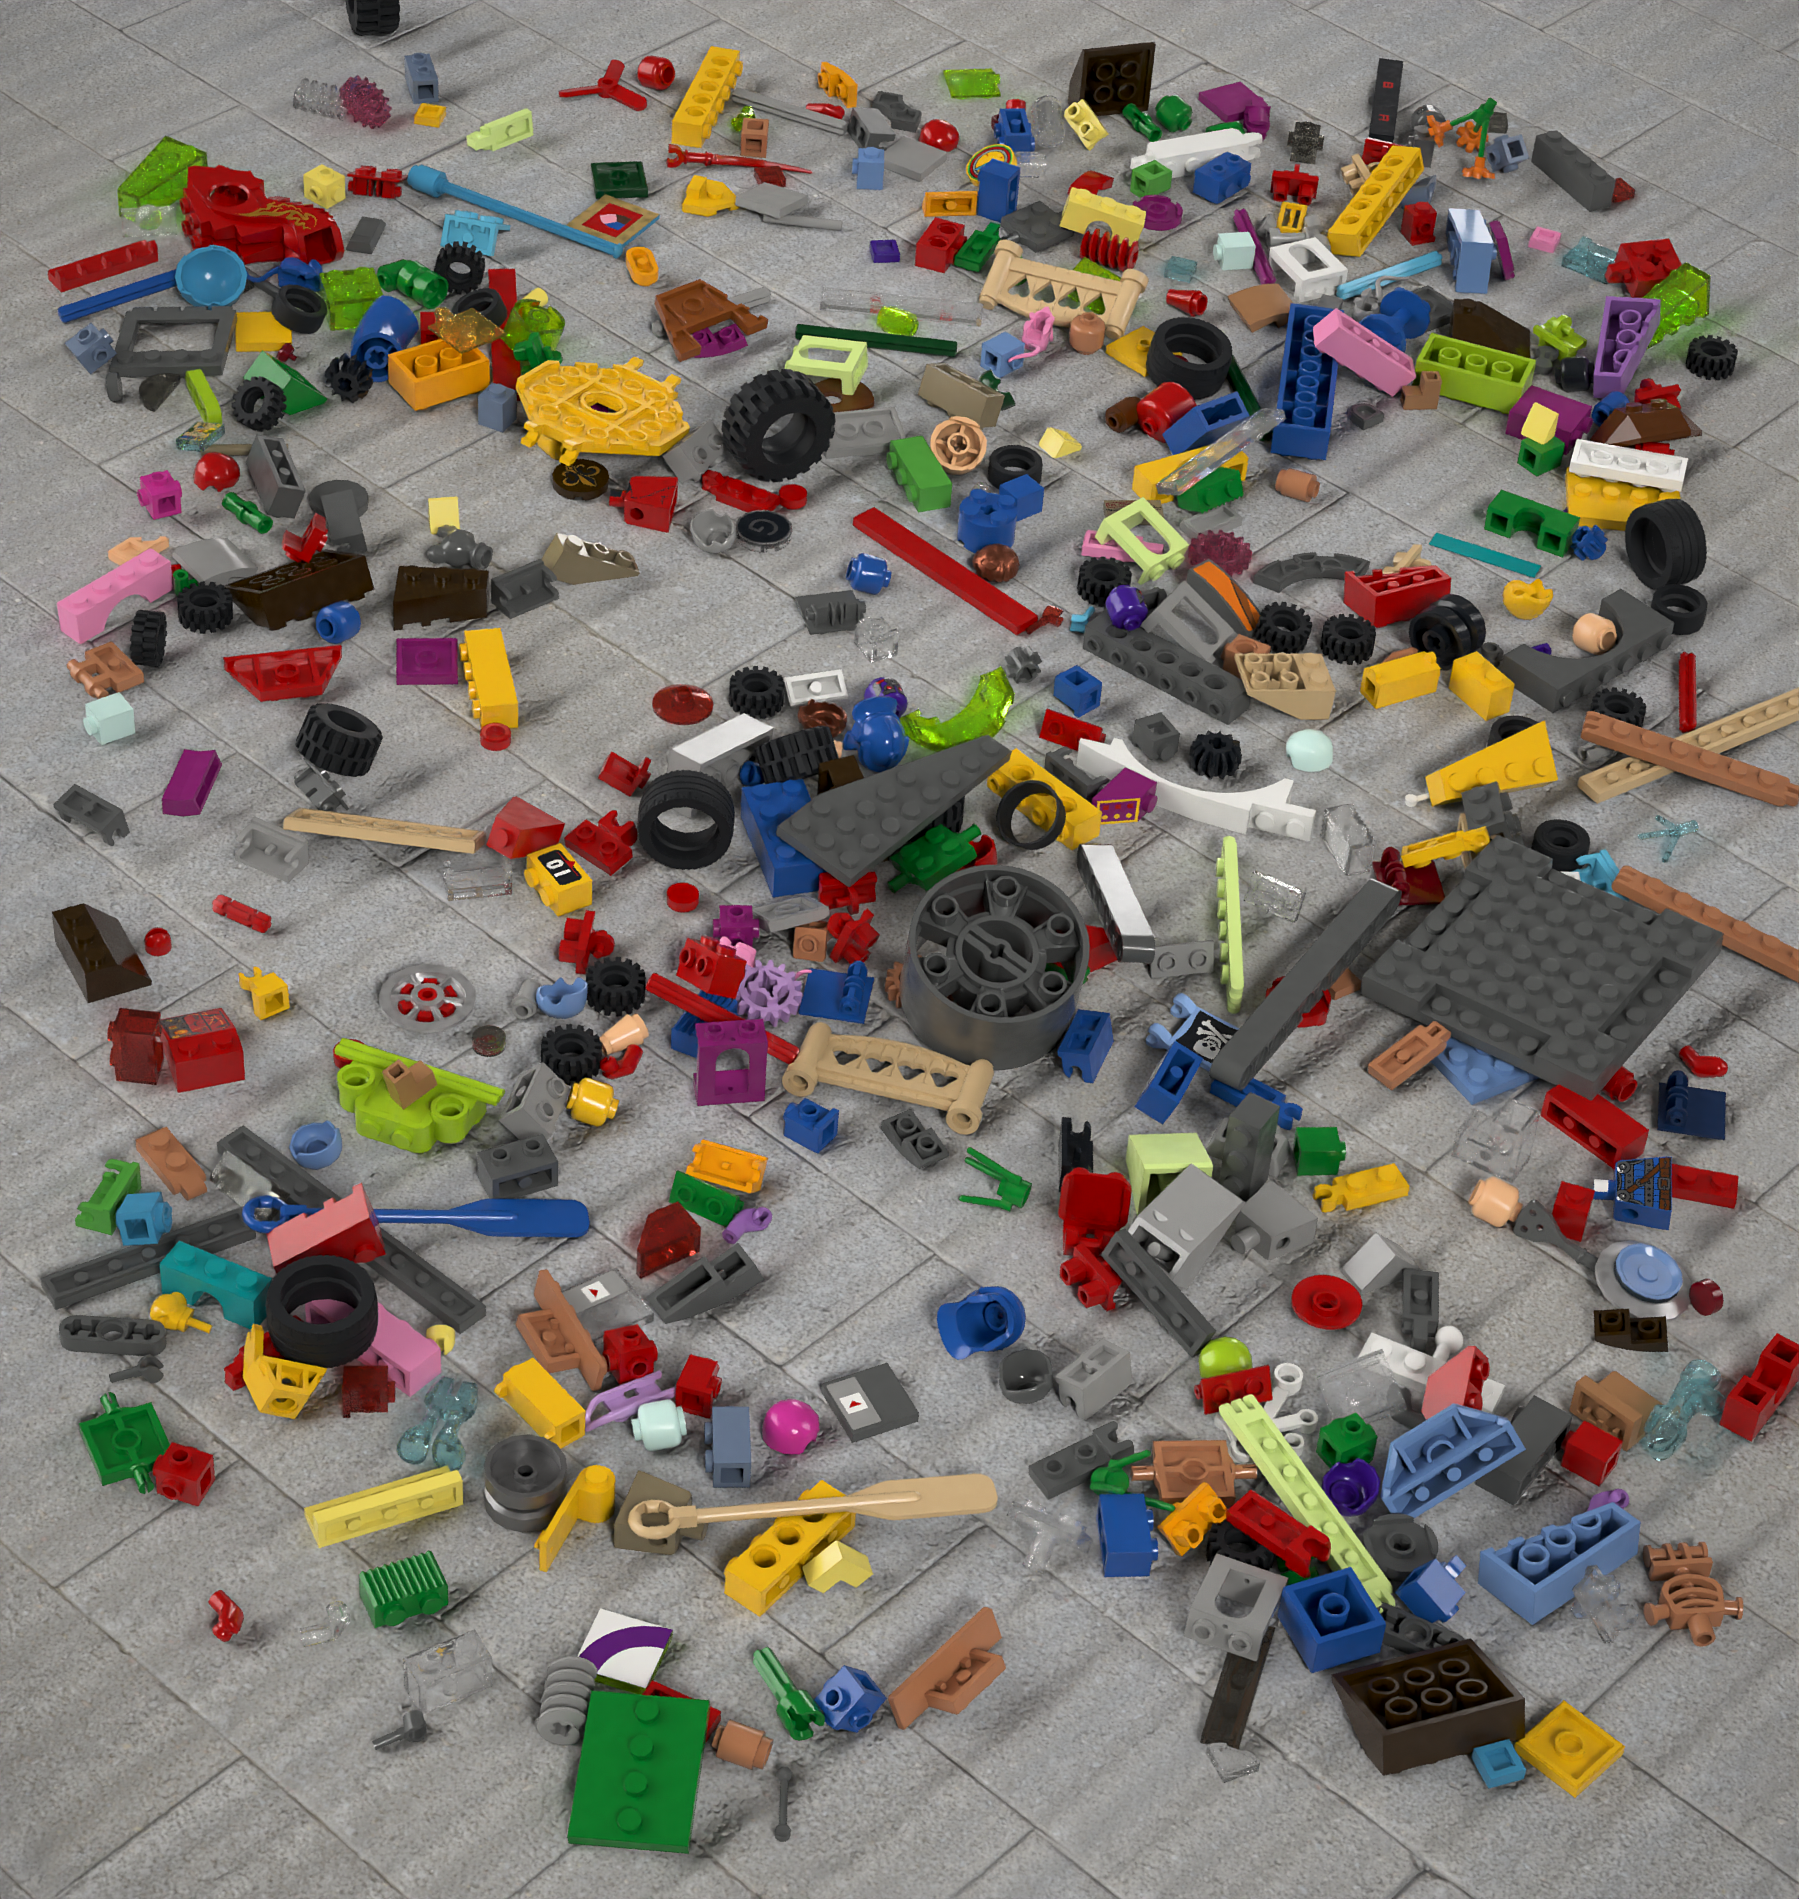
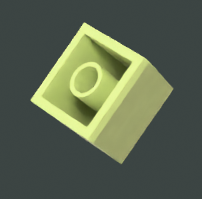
M1197 1133L1129 1135L1126 1164L1137 1216L1190 1164L1195 1165L1212 1177V1161Z

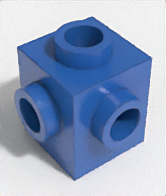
M844 1665L836 1675L830 1677L825 1682L823 1690L814 1700L823 1711L825 1722L835 1730L844 1729L857 1733L871 1722L873 1714L887 1698L866 1671Z

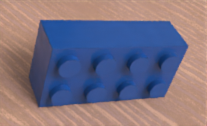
M803 779L742 787L740 816L773 898L819 891V874L827 872L776 835L778 825L811 801Z

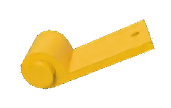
M592 1465L584 1468L579 1473L546 1531L542 1530L534 1544V1548L539 1549L540 1571H548L577 1519L591 1523H602L613 1516L615 1511L616 1479L611 1469L601 1465Z

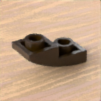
M1629 1309L1594 1310L1596 1342L1632 1351L1668 1352L1666 1316L1630 1318Z

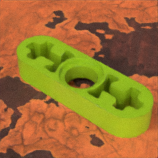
M202 370L186 371L185 379L188 392L204 423L221 425L222 413L220 405Z

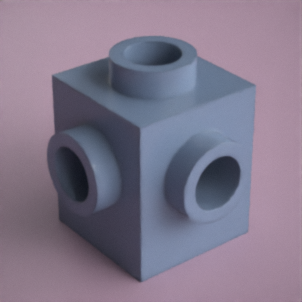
M1508 134L1493 139L1494 144L1485 148L1487 159L1491 164L1493 172L1503 170L1504 173L1512 172L1519 169V163L1529 159L1522 134L1509 137Z
M92 323L81 329L65 343L90 375L117 354L110 345L114 340L104 328L99 331Z

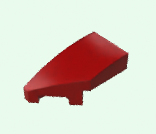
M1092 170L1087 171L1070 185L1068 195L1072 187L1086 189L1090 193L1097 195L1098 190L1112 188L1114 178Z

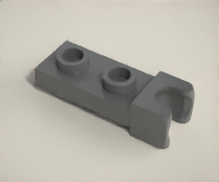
M1111 1421L1094 1429L1093 1435L1029 1465V1476L1049 1500L1090 1480L1093 1472L1099 1467H1108L1111 1459H1121L1134 1454V1445L1131 1440L1117 1443L1116 1430L1118 1429V1423Z

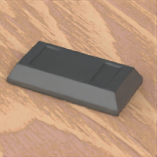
M362 216L346 250L372 254L386 227V223L382 219Z

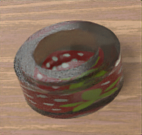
M486 1025L479 1027L472 1034V1048L480 1056H497L506 1048V1034L501 1028Z

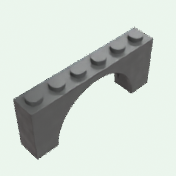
M1619 589L1601 600L1598 614L1611 620L1615 625L1617 634L1615 643L1617 646L1614 649L1596 657L1573 659L1545 654L1526 644H1522L1504 654L1501 672L1515 684V689L1551 713H1555L1563 707H1568L1580 697L1590 694L1592 690L1609 683L1611 679L1628 672L1642 661H1647L1659 651L1667 649L1673 639L1674 622L1626 591Z

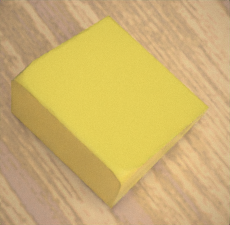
M1535 402L1523 425L1521 434L1540 444L1547 443L1555 436L1559 413Z
M1052 427L1046 429L1039 442V446L1052 458H1059L1079 451L1082 448L1081 444L1068 432Z
M457 496L428 498V520L431 534H437L438 528L444 525L455 526L457 529H460Z

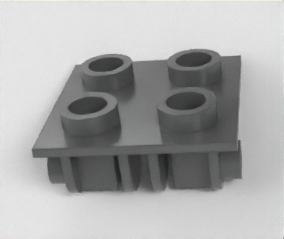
M853 590L795 597L810 635L868 628L863 613H866V604L864 601L856 599Z

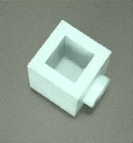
M1249 232L1219 233L1217 244L1213 246V256L1215 260H1218L1222 270L1253 269L1256 245Z
M120 692L85 704L86 717L83 718L84 727L87 733L93 735L101 745L135 734L134 710Z

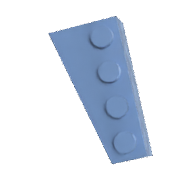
M1448 208L1445 234L1448 251L1450 252V263L1454 265V269H1457L1453 270L1452 273L1453 280H1456L1455 292L1487 294L1491 261L1496 259L1497 244L1493 242V235H1490V228L1486 226V219H1483L1480 210Z
M1611 1502L1571 1517V1523L1563 1526L1552 1524L1541 1529V1534L1524 1540L1520 1536L1509 1540L1507 1547L1497 1551L1493 1547L1480 1551L1478 1584L1530 1624L1534 1625L1637 1555L1641 1522L1617 1504Z

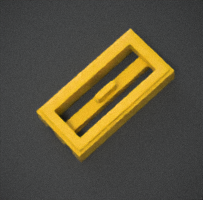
M1282 202L1276 228H1279L1281 233L1302 232L1308 206ZM1286 209H1291L1287 226H1282ZM1297 210L1301 211L1297 228H1293Z

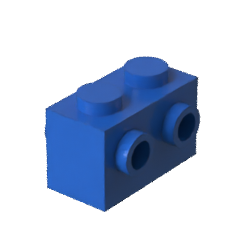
M1025 108L999 109L998 123H994V138L997 139V144L1009 146L1017 158V164L1030 162V152L1035 151V138L1032 136L1031 123L1028 122Z
M1228 151L1195 170L1193 193L1207 199L1211 203L1219 204L1249 185L1251 180V163L1242 159L1239 155Z

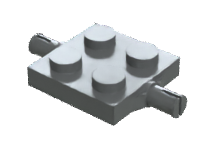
M1041 201L1003 216L1000 224L1001 227L1010 233L1007 236H1003L1001 240L1006 239L1020 243L1035 253L1073 237L1074 231L1059 226L1062 211L1055 213Z

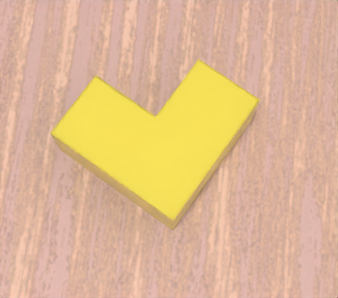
M837 1540L802 1567L808 1586L823 1594L840 1580L857 1588L873 1575L866 1555Z

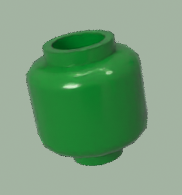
M1166 95L1157 103L1155 107L1156 120L1169 132L1185 131L1191 125L1192 107L1180 96Z

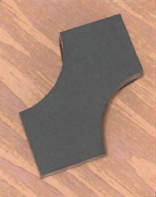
M878 91L872 108L879 109L881 114L891 121L892 129L916 133L921 122L922 112L906 105L903 101V95Z

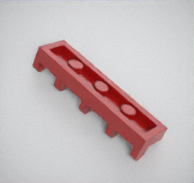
M141 240L47 270L48 280L62 293L158 262L157 243L155 240L148 242Z

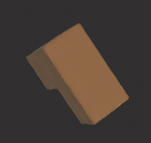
M1422 371L1419 386H1402L1400 401L1403 410L1437 409L1442 384L1439 371Z
M398 1059L382 1071L390 1097L403 1110L437 1086L433 1071L421 1060L408 1068Z

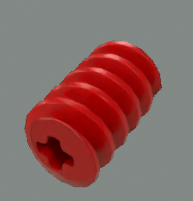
M1096 228L1093 234H1090V231L1084 234L1080 246V258L1083 260L1089 258L1093 263L1099 261L1102 266L1109 264L1110 268L1116 269L1118 267L1120 271L1124 272L1126 269L1134 268L1139 253V242L1135 240L1130 247L1129 238L1125 237L1122 243H1119L1120 236L1118 234L1114 235L1113 239L1110 240V233L1108 231L1100 237V229Z

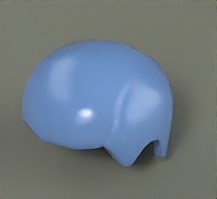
M560 977L553 985H543L537 988V1006L542 1013L549 1017L557 1019L574 1017L582 1012L585 1007L588 983L582 978L577 977L575 982L570 985Z
M326 1120L323 1124L313 1122L301 1126L292 1135L289 1145L294 1160L302 1167L313 1170L330 1166L339 1158L342 1151V1137L339 1128H336L329 1120Z

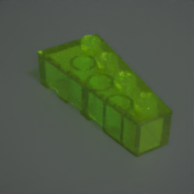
M165 135L117 189L119 217L142 225L184 197L183 188H187L188 167L194 165L208 167L207 152Z
M1685 262L1678 269L1673 270L1660 284H1656L1643 297L1661 299L1660 324L1647 349L1663 341L1667 333L1671 336L1676 334L1679 327L1683 324L1690 326L1695 323L1696 317L1704 318L1709 315L1711 275Z

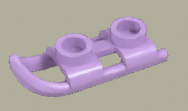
M658 1370L642 1378L602 1392L595 1396L586 1408L585 1431H592L612 1421L624 1422L630 1416L637 1414L638 1408L642 1404L675 1397L676 1389L672 1387L665 1391L660 1390L655 1384V1380L660 1379L662 1376L661 1371ZM634 1389L637 1395L627 1399L624 1396V1392ZM600 1402H603L604 1406L608 1409V1413L591 1421L590 1418L595 1407Z

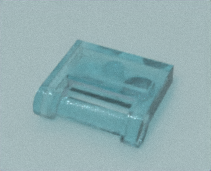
M1582 236L1579 243L1563 256L1561 266L1607 285L1609 283L1604 275L1608 265L1615 263L1614 260L1617 252L1593 243L1592 239Z

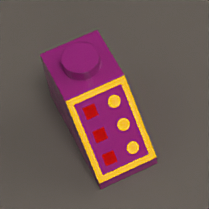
M1125 767L1092 798V805L1102 811L1101 825L1138 822L1146 813H1151L1158 799L1155 796L1157 782Z

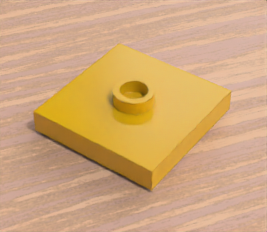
M1142 326L1106 345V354L1146 377L1149 375L1146 370L1147 354L1155 332ZM1177 352L1173 354L1182 356L1183 353Z

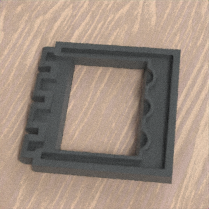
M208 306L185 307L184 310H181V307H158L157 311H154L153 307H133L132 311H126L115 347L117 354L112 357L109 367L110 373L119 372L120 377L185 376L186 371L201 369L204 376L223 375L237 323L236 310H233L232 306H212L211 310H208ZM219 322L212 349L202 351L179 349L176 351L149 350L133 352L142 323Z

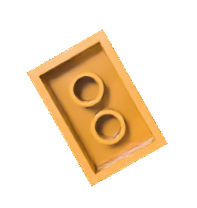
M461 332L388 354V381L415 411L423 410L433 405L449 402L453 399L485 390L490 385L489 359Z

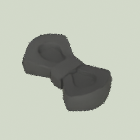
M1539 346L1536 350L1539 358L1535 359L1534 372L1547 375L1552 372V362L1557 360L1559 352L1550 346Z

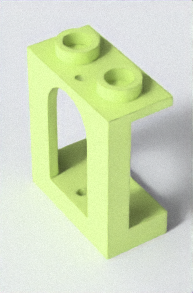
M803 335L799 344L794 346L791 359L786 361L785 369L799 371L805 375L839 378L842 381V394L853 395L868 367L867 342ZM808 348L849 351L850 354L845 363L809 359Z
M1144 497L1104 518L1095 535V538L1101 545L1114 539L1144 570L1138 581L1140 585L1149 580L1156 581L1170 568L1172 570L1178 568L1184 562V554L1189 546ZM1145 518L1167 541L1169 551L1165 554L1151 552L1130 529L1142 523Z

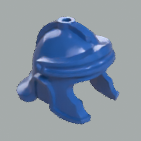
M876 696L857 703L852 711L855 723L852 730L847 731L843 740V749L857 750L861 765L874 772L880 773L894 768L903 759L909 744V737L904 736L905 730L900 723L899 717L895 714L897 701L892 697Z
M999 1286L980 1287V1289L971 1292L959 1302L942 1304L937 1312V1324L942 1342L948 1353L957 1360L965 1359L979 1351H1002L1020 1338L1026 1322L1025 1308L1020 1299L1012 1291Z

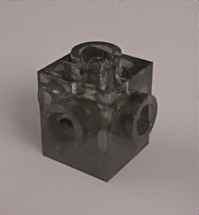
M1309 121L1296 122L1295 130L1289 131L1287 146L1292 147L1290 161L1315 164L1317 150H1323L1324 135H1320L1321 125Z

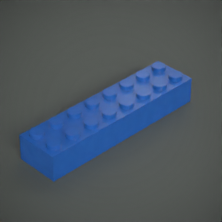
M1290 303L1270 453L1281 456L1305 457L1310 460H1326L1331 432L1338 363L1333 357L1326 353H1321L1316 348L1313 327L1334 310L1332 308Z

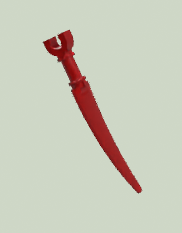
M668 144V152L677 154L675 159L667 158L666 164L670 168L678 167L682 162L686 165L688 162L701 163L705 166L711 164L738 165L812 173L808 169L766 160L712 154L708 151L705 153L688 152L687 149L682 151L678 145Z

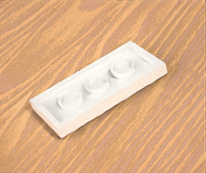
M1577 439L1569 472L1575 473L1580 477L1595 476L1603 478L1608 482L1623 481L1631 483L1636 487L1651 486L1657 487L1664 492H1681L1688 458Z

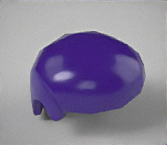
M1357 1458L1351 1463H1335L1323 1476L1321 1488L1342 1516L1353 1517L1364 1514L1375 1503L1379 1494L1380 1478L1373 1466Z

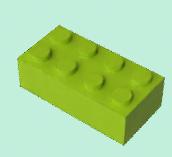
M1431 333L1416 360V378L1413 380L1412 386H1419L1422 371H1439L1442 379L1441 396L1451 400L1471 403L1477 407L1498 410L1503 414H1509L1513 406L1532 385L1536 360Z

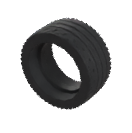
M1190 317L1169 319L1159 325L1152 338L1147 354L1146 370L1149 374L1148 376L1157 387L1164 382H1175L1184 387L1194 400L1208 398L1221 389L1227 377L1232 360V346L1225 333L1209 322ZM1173 353L1192 354L1202 359L1206 364L1186 362L1176 357Z
M1665 499L1645 504L1632 511L1628 517L1625 529L1627 556L1638 579L1650 589L1657 590L1665 585L1686 584L1697 579L1705 568L1707 559L1705 532L1698 515H1696V512L1687 502L1681 499Z
M676 770L655 778L643 792L639 804L637 829L639 841L644 851L660 864L682 870L701 869L717 862L727 852L733 837L735 811L731 794L713 776L695 770ZM689 807L701 810L712 817L715 823L711 827L699 832L684 833L670 829L662 824L657 817L662 812L672 808Z
M333 1255L305 1257L282 1268L274 1276L268 1288L266 1300L268 1331L273 1346L285 1359L323 1368L339 1367L340 1365L352 1362L354 1359L359 1358L360 1355L362 1356L374 1341L378 1326L377 1294L371 1276L359 1264ZM313 1300H336L344 1302L355 1309L346 1318L327 1324L302 1322L290 1315L300 1305Z

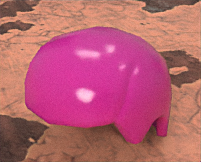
M781 1400L771 1406L765 1415L762 1426V1439L771 1449L780 1453L801 1454L811 1441H816L817 1433L819 1432V1415L810 1405L800 1400Z

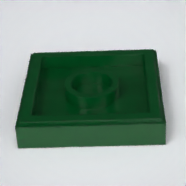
M641 161L591 163L590 172L596 199H600L605 194L614 198L648 197V186Z

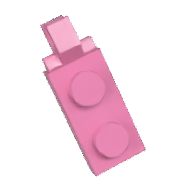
M1086 531L1082 545V556L1096 557V559H1100V557L1110 559L1112 557L1122 562H1135L1114 539L1101 545L1095 538L1097 531ZM1136 536L1151 552L1156 554L1164 553V544L1145 542L1143 537Z

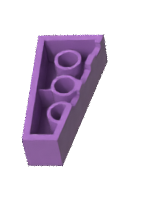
M1606 296L1594 369L1593 398H1605L1613 391L1625 393L1660 324L1661 299Z

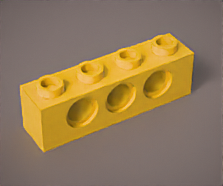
M1017 748L1012 750L1010 760L987 778V787L1001 798L1009 789L1023 781L1038 780L1052 787L1063 802L1066 812L1063 830L1056 840L1073 851L1078 848L1079 844H1085L1099 836L1102 811ZM1037 793L1022 800L1016 809L1048 832L1054 823L1057 805L1053 796Z
M820 1480L811 1490L806 1489L799 1496L798 1500L844 1497L846 1495L825 1481ZM836 1512L777 1517L773 1525L764 1534L760 1533L754 1537L747 1550L739 1557L735 1556L728 1562L724 1570V1594L761 1617L804 1576L802 1569L804 1565L836 1540L840 1541L855 1527L856 1513Z

